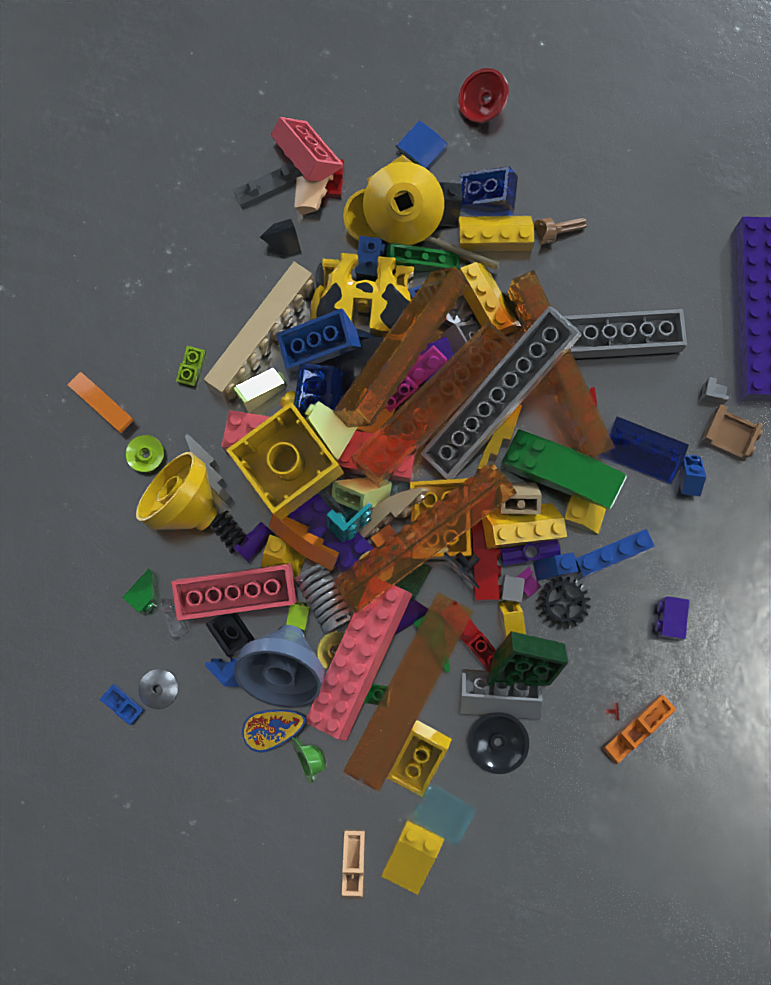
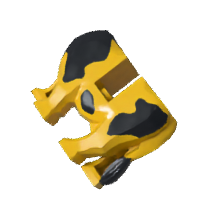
M341 253L340 260L323 259V263L317 265L315 269L316 289L310 312L311 320L342 308L353 323L355 310L361 313L371 311L370 334L394 341H401L407 336L414 325L415 309L407 286L408 279L413 277L414 267L396 265V258L379 256L378 279L375 282L369 280L356 282L352 279L351 272L358 266L359 259L357 254ZM396 266V273L393 275L392 271Z

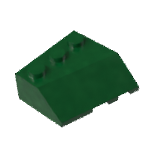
M510 631L493 655L487 686H494L495 682H505V686H513V683L517 682L524 683L526 686H550L568 664L565 643Z

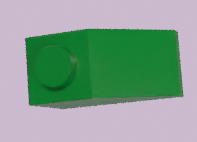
M149 568L122 597L142 615L149 613L155 605L153 603L156 601L155 572Z

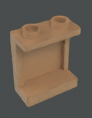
M720 404L716 408L701 442L742 461L752 457L756 449L754 446L755 441H758L763 433V430H761L763 423L754 424L727 412L728 407Z

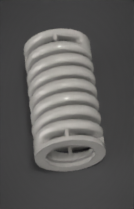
M317 564L299 574L294 580L296 584L300 585L303 597L307 599V604L311 606L310 610L314 612V617L318 619L317 622L319 625H322L321 630L326 635L348 625L352 616H349L352 610L347 608L340 611L348 603L346 601L341 602L344 596L342 594L338 595L341 590L335 588L337 586L335 581L331 582L333 576L329 575L330 570Z

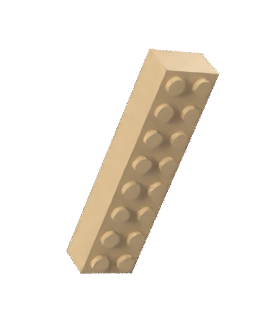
M296 262L291 264L203 379L210 392L226 403L230 399L235 398L234 387L248 380L250 372L257 369L260 364L259 360L263 355L266 356L269 353L272 343L278 340L277 333L282 332L285 326L288 327L291 324L294 314L300 312L303 308V302L307 297L310 298L313 295L315 287L311 272Z

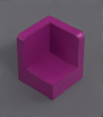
M529 567L517 576L525 580L523 596L526 599L541 588V585L532 576L533 571Z

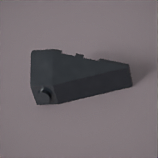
M439 182L444 195V212L439 226L457 227L463 201L461 183ZM408 192L394 198L400 211L413 206Z

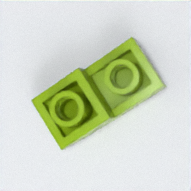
M190 346L186 347L183 363H180L177 382L195 386L206 354L205 350Z

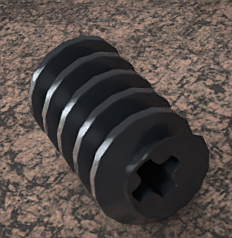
M227 510L214 518L211 523V529L216 530L215 534L217 536H221L220 540L225 542L224 546L226 548H230L229 552L235 554L237 552L233 548L237 544L240 546L247 534L240 535L243 529H235L238 523L231 524L234 518L233 516L226 518L229 513Z

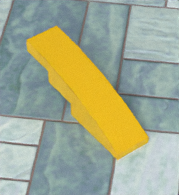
M521 404L493 434L484 450L476 473L483 475L488 459H497L501 444H510L521 411Z

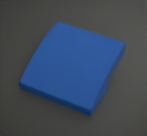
M419 120L395 147L406 158H411L416 164L427 168L448 143L429 126Z

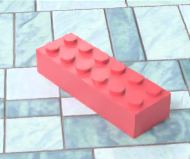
M292 563L171 581L177 621L293 605L297 602Z

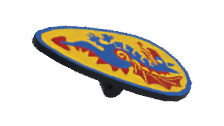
M292 710L256 712L245 720L242 728V737L245 744L251 750L267 752L296 736L306 724L307 718L304 714Z

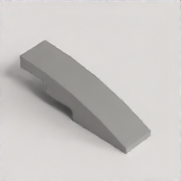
M187 434L185 438L190 452L205 463L211 487L228 505L233 499L221 487L225 481L213 469L217 464L215 459Z

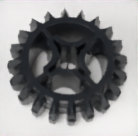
M562 576L558 577V583L554 578L551 579L552 586L546 583L544 586L547 590H540V593L544 595L538 597L539 601H543V603L538 604V608H544L540 615L547 614L548 617L544 621L547 622L552 619V627L558 622V629H562L564 623L566 629H570V622L574 627H577V620L582 623L584 622L582 616L587 617L589 614L584 609L591 608L589 604H585V602L591 600L590 597H584L588 590L582 592L581 588L584 585L581 583L577 587V579L570 583V577L568 576L565 582H563ZM559 588L558 599L549 602L551 592ZM565 588L572 590L578 598L570 597ZM562 597L564 598V601L570 602L566 605L567 608L564 607V604H557L558 602L563 600ZM579 604L578 612L574 617L570 618V607ZM550 608L559 609L563 618L555 615Z

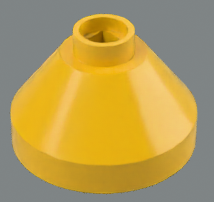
M397 162L383 167L371 178L364 193L363 211L369 227L379 238L388 243L414 245L428 238L438 227L444 212V195L438 180L426 168L415 163ZM408 192L413 206L400 212L394 198Z
M185 452L169 462L153 479L141 497L136 509L137 520L151 530L192 529L196 527L202 531L207 528L214 520L217 509L212 506L213 497L205 463L192 452Z

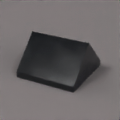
M237 613L223 614L205 624L223 652L230 659L239 654L246 644L255 640Z

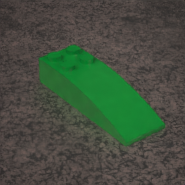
M518 429L502 460V464L509 472L611 510L627 477V474L596 459Z

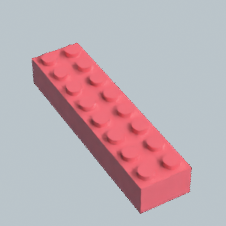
M371 575L324 677L321 691L306 717L307 724L336 739L347 741L411 599V593Z

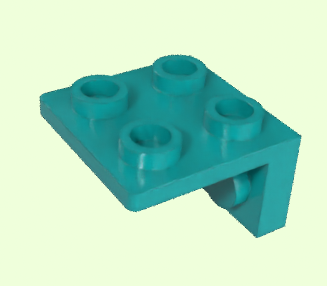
M368 503L347 523L341 513L331 510L327 514L326 527L342 543L347 539L351 540L357 534L356 530L361 526L365 527L371 521L372 504Z

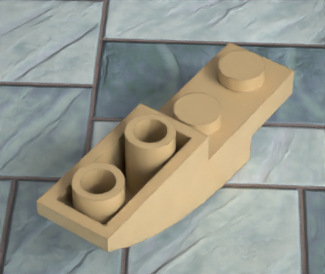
M427 488L410 489L383 500L372 509L370 517L372 520L359 533L364 538H370L378 533L384 524H389L394 517H407L412 512L411 508L415 504L418 505L425 500V495L429 490Z

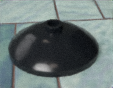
M494 712L483 716L474 724L469 735V750L477 765L485 771L493 774H506L516 770L525 761L529 751V736L524 725L516 717L503 712ZM496 738L501 739L500 745L494 744Z

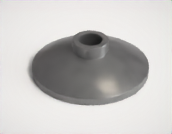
M152 670L146 673L139 683V697L146 706L153 709H163L175 700L178 693L177 681L166 670ZM159 685L160 691L155 693L153 688Z

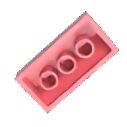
M279 117L271 136L276 141L275 143L284 151V154L294 163L293 165L300 170L306 180L322 181L343 167L342 162L307 121Z

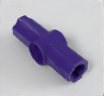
M558 540L535 544L529 543L524 546L500 550L503 567L521 563H532L561 555ZM526 549H532L535 552V557H528L525 553Z

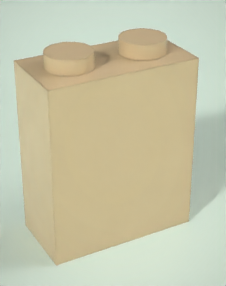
M498 482V504L502 514H541L542 495L537 483Z

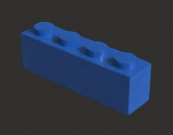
M644 529L576 558L579 579L581 580L654 548L655 545L648 530Z

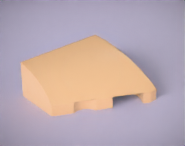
M331 174L322 181H308L303 176L297 177L294 208L302 215L317 211L321 205L322 198L327 192L325 189L328 180H333V175Z

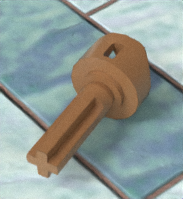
M552 218L535 220L534 230L539 235L541 244L554 242L557 234L587 227L585 218L554 223Z

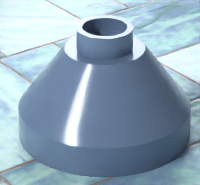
M283 625L278 630L249 642L241 649L234 668V675L240 687L250 696L261 702L279 707H299L311 703L318 697L324 679V668L304 638L303 631L293 625Z

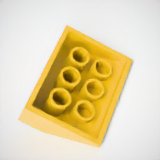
M468 478L410 482V489L427 488L429 490L425 495V500L411 508L412 558L445 559L444 553L446 552L454 560H457L455 556L461 552L466 559H470L473 555L470 483Z

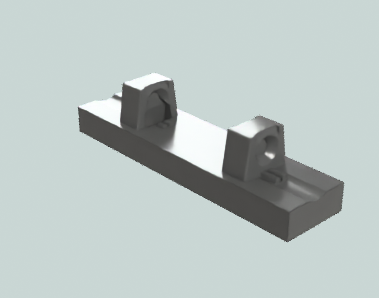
M292 162L260 178L252 179L247 184L233 189L242 208L295 184L296 178L303 176V174Z

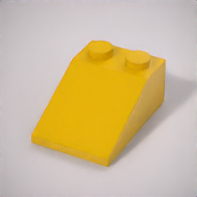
M416 720L387 778L423 797L452 739Z
M407 819L381 877L418 895L440 851L444 837Z

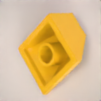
M270 535L263 552L260 567L292 563L295 579L301 573L306 556L293 549L281 538Z

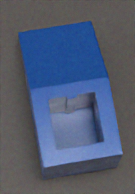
M682 455L679 483L681 494L701 497L706 480L702 457Z
M213 658L211 662H205V667L223 686L240 687L234 675L237 659L223 662V659Z

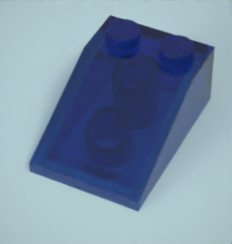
M510 166L460 173L459 183H461L463 200L461 208L494 212L515 210L517 174Z

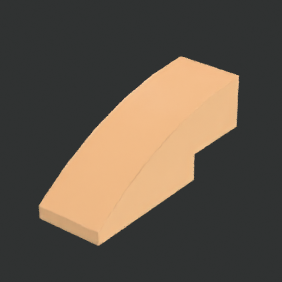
M344 831L342 899L363 900L365 831Z

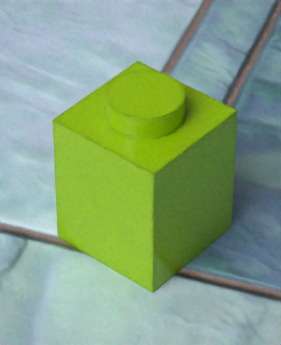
M297 601L295 604L290 605L286 625H293L307 632L311 611L307 603Z

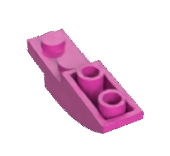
M433 345L423 355L419 354L382 391L377 401L389 412H392L418 390V386L445 364L447 358Z

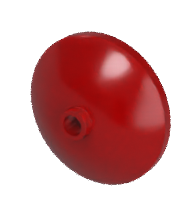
M483 68L473 72L464 81L459 92L458 103L462 114L470 121L476 123L488 122L497 117L504 109L509 97L508 82L499 71L492 68Z

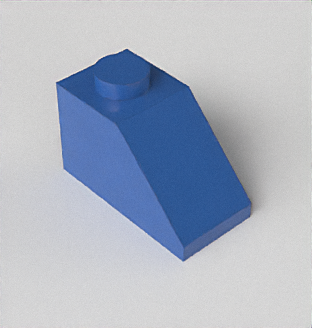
M574 552L533 562L537 581L558 578L559 576L575 575L578 572Z

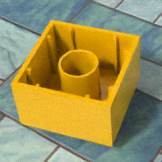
M292 402L288 403L227 449V452L262 500L280 520L284 519L344 474L339 464Z

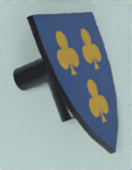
M445 552L444 557L456 574L479 589L480 587L468 572L480 558L474 554L467 560L459 552L455 558L462 565L461 567Z

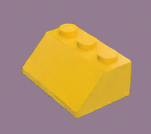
M570 495L563 515L565 524L598 535L606 508Z

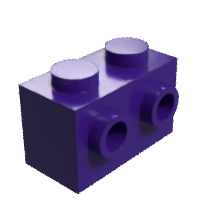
M665 596L658 602L657 610L660 612V619L657 620L655 626L658 637L680 641L686 639L689 599Z

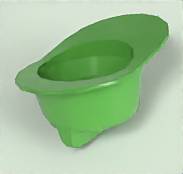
M291 738L292 746L301 763L305 778L309 783H312L313 776L326 769L323 754L318 747L313 745L300 746L295 738Z

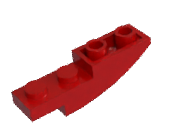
M453 600L439 613L449 624L456 636L489 673L493 655L497 650L471 621L459 604Z

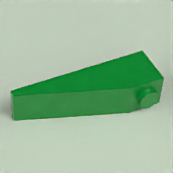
M390 243L383 257L396 258V265L414 267V271L460 270L459 255L444 250Z

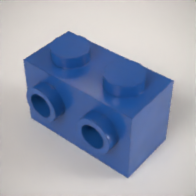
M360 235L357 252L359 262L358 266L355 267V274L378 277V257L385 254L386 247L383 239Z

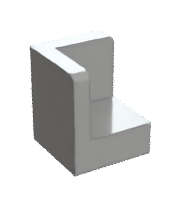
M709 377L704 383L701 400L724 405L729 399V396H726L727 386L716 384L717 378Z
M504 574L502 600L522 602L524 578L511 577Z

